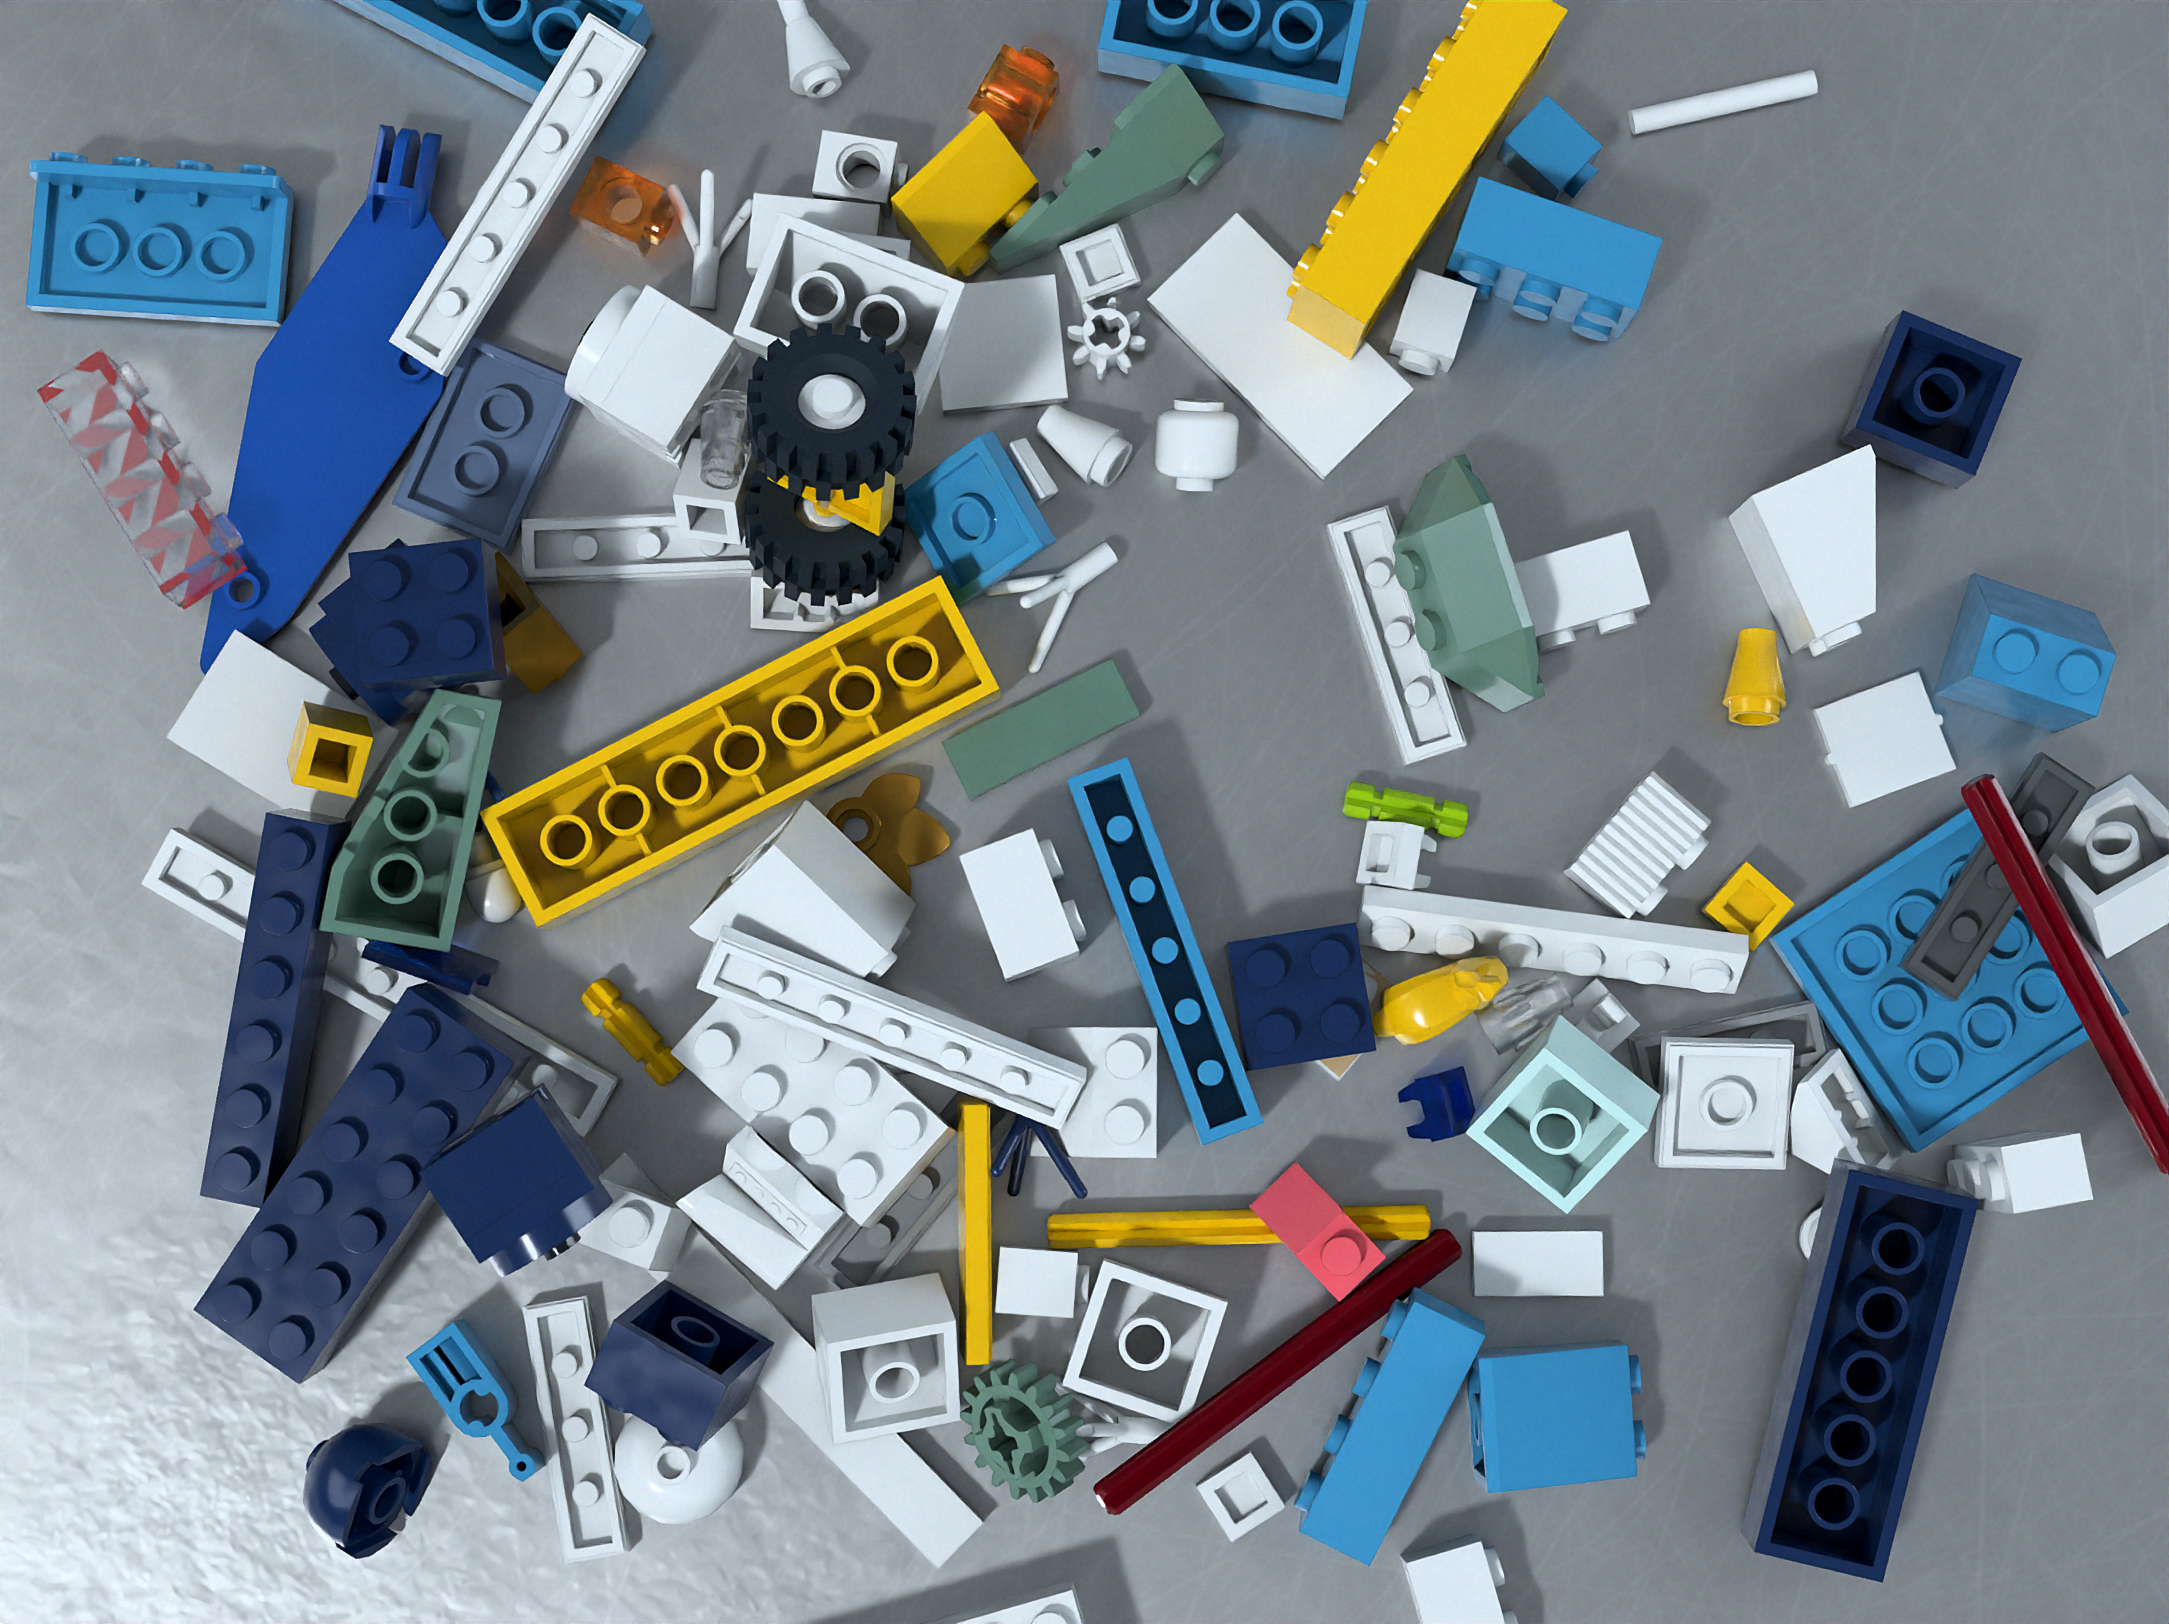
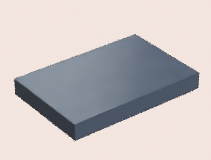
M473 335L447 377L442 396L431 413L392 501V505L399 510L468 539L482 538L492 549L511 556L522 532L521 520L527 519L578 404V401L565 393L564 388L567 374Z

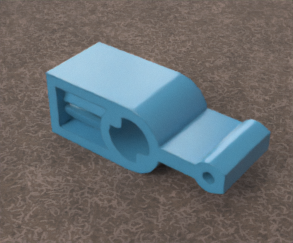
M465 1318L452 1322L406 1357L448 1417L463 1434L474 1438L492 1436L509 1460V1472L513 1477L523 1482L546 1466L543 1453L535 1447H530L512 1422L519 1408L518 1394L514 1385ZM474 1392L481 1397L489 1393L496 1397L498 1414L495 1420L489 1414L480 1418L474 1414L471 1407V1399Z

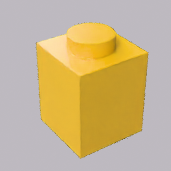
M303 701L287 758L292 784L357 798L374 739L367 716Z

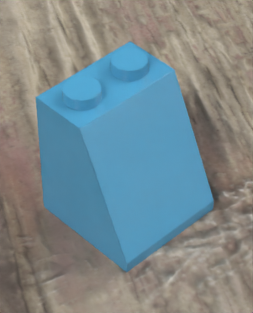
M1973 573L1967 585L1934 694L2051 733H2057L2098 716L2117 654L2094 612Z
M1617 1340L1479 1349L1466 1378L1473 1479L1487 1493L1637 1477L1636 1460L1646 1458V1438L1642 1420H1633L1631 1394L1641 1393V1369L1638 1356L1628 1355L1627 1344Z

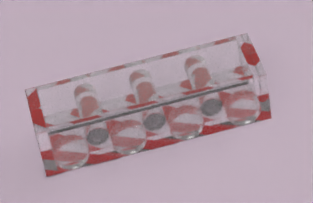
M100 349L36 390L164 596L182 610H185L248 569L236 550L244 544L241 535L223 512L216 516L213 514L204 499L212 494L210 486L191 461L185 465L181 463L173 450L175 446L181 443L178 435L160 411L151 415L141 399L150 392L138 372L128 361L119 366Z

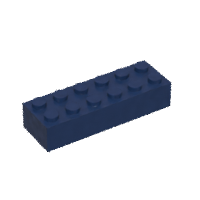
M429 981L407 987L193 1310L299 1385L323 1370L436 1201L418 1173L425 1167V1164L433 1154L493 1116L497 1107L534 1054Z
M1834 1157L1741 1529L1742 1535L1754 1552L1883 1583L1979 1199L1961 1187Z

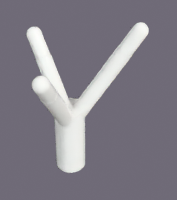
M706 169L701 174L700 232L677 184H670L667 191L694 252L690 307L715 310L719 258L751 216L753 199H747L713 243L714 173L710 169Z
M1106 542L1100 543L1060 572L998 582L984 592L986 596H995L1034 590L1021 598L1020 604L1023 608H1030L1060 592L1029 661L1028 669L1030 672L1036 673L1040 670L1075 592L1118 562L1115 553Z
M1056 1375L1057 1388L1066 1394L1071 1393L1074 1400L1109 1422L1085 1423V1425L1076 1430L1077 1436L1101 1437L1088 1443L1089 1450L1078 1456L1081 1461L1121 1443L1149 1444L1175 1425L1157 1418L1126 1417L1098 1398L1063 1387L1062 1380L1064 1376Z

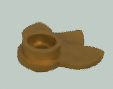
M890 773L874 779L860 798H846L836 803L829 810L826 818L843 834L845 824L853 818L864 820L868 826L867 835L860 841L851 842L910 897L911 878L909 866H917L934 859L949 847L951 839L935 818L915 808L921 791L920 778L903 773Z

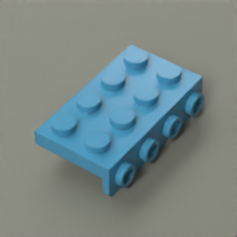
M52 152L49 154V160H31L29 175L37 181L26 306L32 311L280 327L284 320L294 191L282 177L276 176L275 169L256 164L239 165L237 172L213 171L214 167L208 163L193 160L176 161L174 168L151 167L149 161L131 156H115L112 158L111 164L88 163V158L68 152Z

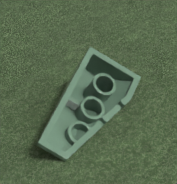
M1175 62L1133 99L1112 121L1117 127L1108 139L1109 144L1102 151L1098 147L1091 151L1084 150L1071 164V170L1062 181L1066 189L1059 196L1052 190L1042 195L988 251L990 267L998 276L1054 251L1062 244L1091 234L1174 196L1190 182L1198 187L1218 170L1223 163V159L1219 155L1223 152L1225 134L1183 70Z
M440 687L434 689L331 865L319 923L320 931L450 952L502 704L501 699Z

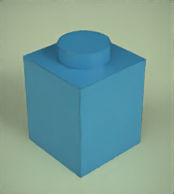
M1546 95L1503 140L1497 157L1540 197L1557 202L1565 192L1572 199H1575L1595 178L1599 170L1592 164L1603 145L1552 98Z

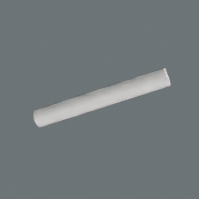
M1807 70L1631 109L1628 111L1630 129L1633 135L1816 95L1818 92L1817 79L1813 70Z

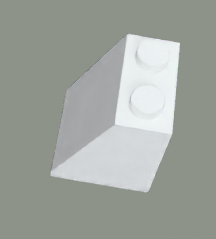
M1870 444L1750 496L1728 517L1790 654L1809 647L1813 657L1833 650L1862 634L1859 622L1876 612V461Z
M805 799L722 880L689 928L699 937L715 943L722 926L725 925L860 979L864 978L867 982L873 984L895 962L898 956L894 952L911 934L912 931L905 924L917 904L814 805Z

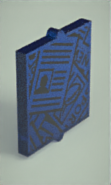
M373 939L365 945L361 958L468 996L479 986H489L491 976L496 973L499 964L498 960L451 944L450 952L448 953Z

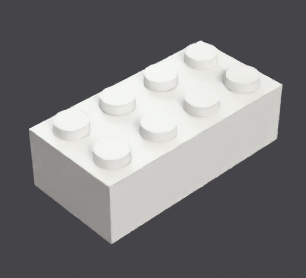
M720 997L670 1052L863 1227L872 1229L957 1133L953 1127L876 1058Z

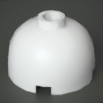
M632 1415L625 1422L615 1444L614 1472L622 1494L639 1513L661 1523L689 1524L711 1516L733 1495L742 1475L745 1446L737 1424L733 1419L727 1422L696 1452L688 1446H678L670 1443L659 1434L657 1428Z

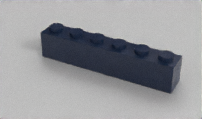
M293 808L266 812L200 1196L261 1208L294 1158L333 935L332 932L320 931L319 923L331 865L351 832L352 820Z

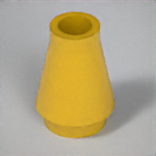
M1747 628L1738 633V646L1723 698V705L1729 708L1728 719L1734 723L1748 726L1772 725L1780 721V710L1787 706L1777 651V633L1773 630Z

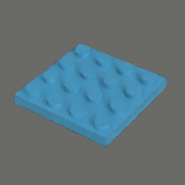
M1968 807L1768 938L1808 1000H1811L1817 1007L1822 1021L1911 1153H1918L2090 1039L2020 905L1956 1002L1948 1001L1897 967L1983 836ZM2093 959L2122 1016H2125L2129 1013V1010Z

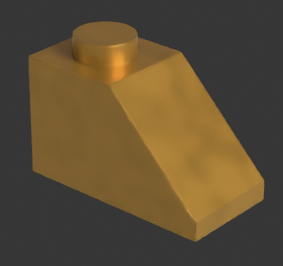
M498 551L495 553L505 661L526 687L536 695L546 685L563 677L570 666L584 654L506 558Z

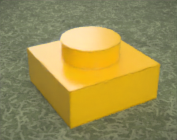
M1745 861L1738 866L1700 911L1724 932L1748 935L1749 952H1753L1795 903Z

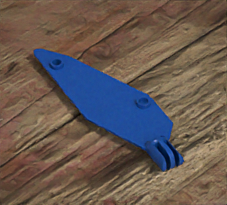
M379 126L366 200L256 362L200 658V668L205 675L234 630L262 645L289 622L442 396L446 376L439 374L389 342L448 245L447 240L429 211L442 142V135L426 132L421 143L417 130L402 128L396 137L393 126ZM238 552L248 569L230 580L236 553ZM246 581H251L254 586L252 597L246 602H240L238 598L240 585Z

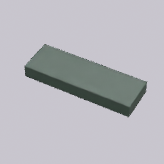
M1111 658L941 743L971 801L1139 718L1141 714L1115 662Z

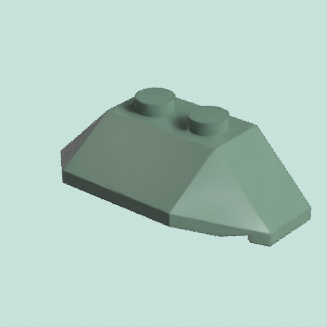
M1466 455L1455 456L1426 474L1392 547L1396 558L1395 573L1399 584L1407 592L1416 619V638L1420 646L1427 652L1431 668L1505 713L1516 710L1545 696L1543 681L1538 676L1539 655L1535 630L1494 504L1480 479L1472 473L1471 464Z

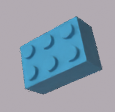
M1479 176L1465 208L1442 277L1477 287L1474 299L1488 300L1489 295L1510 301L1513 303L1512 309L1525 317L1545 321L1551 315L1573 323L1572 330L1584 337L1598 341H1607L1609 336L1620 339L1639 311L1663 238Z

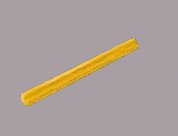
M1422 1204L1340 1206L1345 1211L1344 1213L1371 1241L1424 1240L1430 1234V1212L1428 1207ZM1252 1209L1052 1214L1047 1220L1048 1244L1053 1249L1283 1243Z

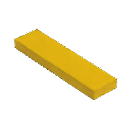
M957 1097L960 1354L966 1365H987L992 1360L990 1107L984 1100L976 1097Z

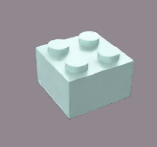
M1559 1014L1483 1096L1465 1133L1563 1212L1568 1214L1648 1131L1661 1095Z

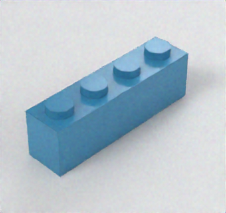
M1413 1287L1406 1303L1395 1299L1391 1305L1379 1333L1388 1339L1377 1361L1368 1356L1363 1361L1351 1387V1392L1359 1397L1349 1417L1339 1413L1335 1417L1322 1446V1449L1330 1452V1455L1320 1475L1311 1470L1307 1473L1294 1501V1506L1301 1509L1299 1532L1368 1566L1371 1565L1486 1337L1483 1320L1416 1287Z

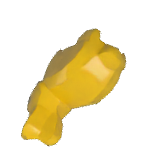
M1497 956L1466 958L1450 962L1392 985L1380 992L1381 1010L1372 1018L1373 1031L1378 1037L1387 1038L1395 1036L1405 1046L1421 1043L1435 1037L1463 1020L1475 1010H1481L1498 996L1509 983L1507 966Z

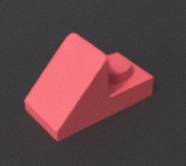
M1294 1162L1249 1205L1254 1213L1339 1302L1386 1258L1376 1245L1344 1213L1345 1211L1297 1162Z

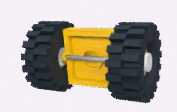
M832 323L818 324L817 335L811 337L807 336L804 326L790 331V345L786 347L779 338L768 345L767 360L759 356L753 365L752 379H748L747 439L748 441L751 440V453L756 463L759 464L765 461L764 472L756 469L750 479V491L746 493L745 544L746 548H750L749 560L755 571L763 567V581L769 587L774 589L782 581L785 583L784 597L796 602L801 592L811 594V606L824 607L825 596L836 595L838 606L852 603V592L855 589H859L863 597L866 598L876 592L877 577L884 583L889 580L894 572V561L899 563L903 552L907 506H904L905 492L902 483L895 485V476L903 468L904 455L909 456L913 444L917 395H915L916 383L912 371L904 373L905 359L897 350L887 357L885 356L886 340L874 334L868 343L860 340L861 328L851 325L846 326L845 335L832 334Z

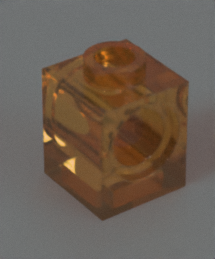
M1004 44L967 107L969 123L984 110L994 120L1016 152L1024 155L1060 93L1059 73L1053 71L1054 63L1045 55L1032 48L1022 47L1019 52Z
M596 155L568 210L578 227L641 258H645L652 244L660 246L663 243L674 220V212L669 210L672 202L665 187L599 155ZM635 198L642 202L641 211L633 220L618 222L611 218L612 209L620 200Z

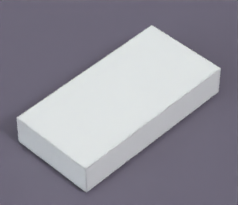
M1600 1230L1471 1231L1472 1296L1474 1297L1604 1296L1603 1232Z

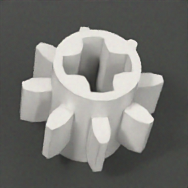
M1115 297L1109 299L1107 308L1096 311L1085 302L1082 304V313L1085 319L1084 326H1068L1067 330L1068 338L1073 341L1083 342V346L1073 355V363L1081 365L1089 360L1096 366L1097 379L1099 380L1104 378L1106 368L1119 366L1121 371L1129 374L1131 372V363L1127 356L1129 350L1136 352L1145 350L1146 339L1141 336L1130 335V330L1134 329L1140 321L1139 312H1131L1125 317L1121 312L1117 311ZM1102 328L1107 334L1118 331L1117 347L1111 349L1106 343H1101L1095 347L1096 330Z

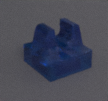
M1464 1066L1414 1079L1415 1082L1398 1092L1399 1103L1417 1100L1422 1105L1425 1116L1424 1121L1406 1128L1411 1138L1431 1139V1142L1464 1134L1476 1111Z

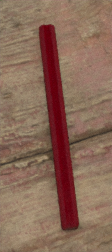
M1992 774L1977 776L1961 787V795L2159 1170L2169 1175V1104L1997 777Z
M1435 1229L1429 1234L1428 1238L1419 1241L1344 1297L1340 1302L1336 1303L1098 1481L1093 1487V1492L1102 1508L1109 1515H1120L1387 1314L1395 1299L1403 1302L1409 1297L1413 1287L1420 1289L1460 1259L1462 1248L1454 1235L1448 1229Z

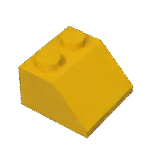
M983 110L891 197L897 230L907 240H911V245L940 274L954 279L962 272L966 277H969L989 259L988 251L991 249L989 245L1006 229L1009 230L1034 202L1039 199V183L994 120Z

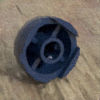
M384 1423L355 1424L340 1431L329 1440L319 1443L307 1460V1474L303 1489V1504L313 1529L327 1542L355 1559L372 1556L388 1545L397 1535L396 1532L388 1527L396 1520L402 1507L407 1515H413L429 1483L432 1460L430 1454L421 1449L424 1445L401 1430Z

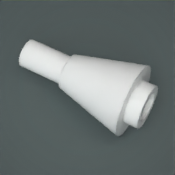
M777 0L787 25L785 33L791 90L796 94L807 95L813 99L827 97L835 93L849 73L850 67L814 18L810 17L804 0Z

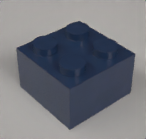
M1902 310L1885 327L1839 442L1856 449L1870 444L1876 457L1958 489L1976 476L2022 358Z
M482 538L348 553L361 685L376 694L507 679L495 553Z
M1356 922L1227 942L1225 951L1245 1072L1376 1051Z
M664 1279L613 1320L584 1386L599 1394L602 1400L612 1409L622 1413H631L657 1428L659 1434L670 1443L678 1446H688L697 1452L746 1405L775 1342Z

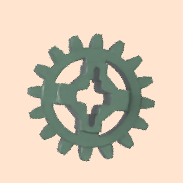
M1009 1359L998 1366L996 1364L973 1378L975 1385L964 1391L963 1396L971 1406L960 1412V1418L967 1424L972 1425L973 1432L963 1438L966 1444L976 1446L980 1454L975 1460L977 1467L989 1465L993 1470L992 1484L995 1487L1008 1482L1012 1498L1018 1500L1028 1493L1032 1502L1038 1503L1047 1496L1051 1498L1074 1484L1073 1478L1084 1471L1086 1466L1078 1456L1089 1450V1444L1076 1435V1430L1085 1425V1421L1082 1417L1072 1416L1068 1408L1074 1400L1072 1394L1067 1393L1059 1396L1055 1391L1057 1377L1051 1373L1040 1379L1038 1378L1036 1363L1030 1361L1019 1367L1015 1359Z

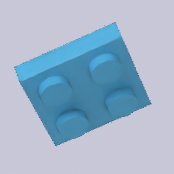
M994 431L977 436L904 489V506H907L906 520L938 576L941 575L956 606L970 602L1057 542Z

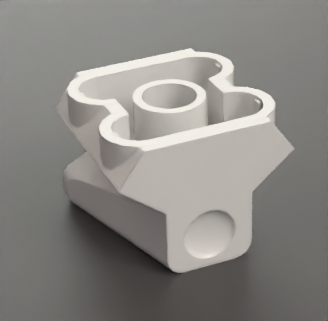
M749 1124L727 1144L722 1173L675 1203L775 1291L788 1280L847 1214Z

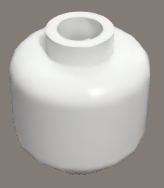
M1195 398L1174 399L1173 408L1161 412L1157 418L1156 468L1167 476L1176 477V489L1213 491L1214 479L1226 478L1236 470L1239 436L1238 419L1232 413L1224 411V401Z

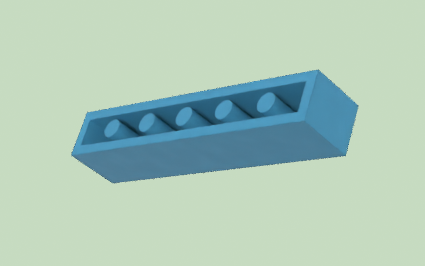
M1128 757L1068 778L1067 786L1200 1145L1203 1146L1263 1124L1258 1105Z

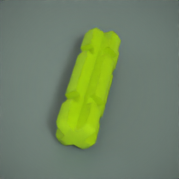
M1356 781L1351 782L1347 786L1343 802V813L1350 817L1368 820L1369 816L1377 817V821L1405 822L1425 827L1424 832H1427L1429 828L1436 829V834L1459 838L1465 833L1469 808L1465 803L1445 799L1442 801V804L1435 803V797L1386 787L1383 789V792L1375 791V785Z

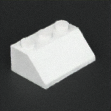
M780 212L733 335L739 346L767 357L768 345L779 338L786 347L789 346L790 331L803 326L808 337L817 335V327L820 323H832V334L845 335L847 325L861 328L860 340L867 343L876 334L886 340L885 356L887 357L897 350L905 359L904 373L912 371L916 383L915 395H917L915 415L920 416L944 356L965 283Z

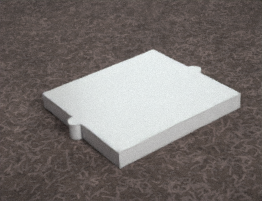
M1918 671L1813 710L1829 753L1825 756V762L1830 766L1834 765L1850 808L1956 769L1940 728L1944 721L1943 716L1934 713Z

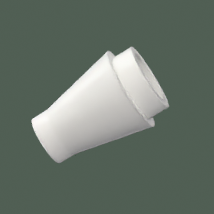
M1056 403L1046 410L1035 431V435L1047 442L1089 485L1097 482L1103 487L1110 486L1125 468L1133 450V445L1123 439L1124 433L1122 430L1068 411Z

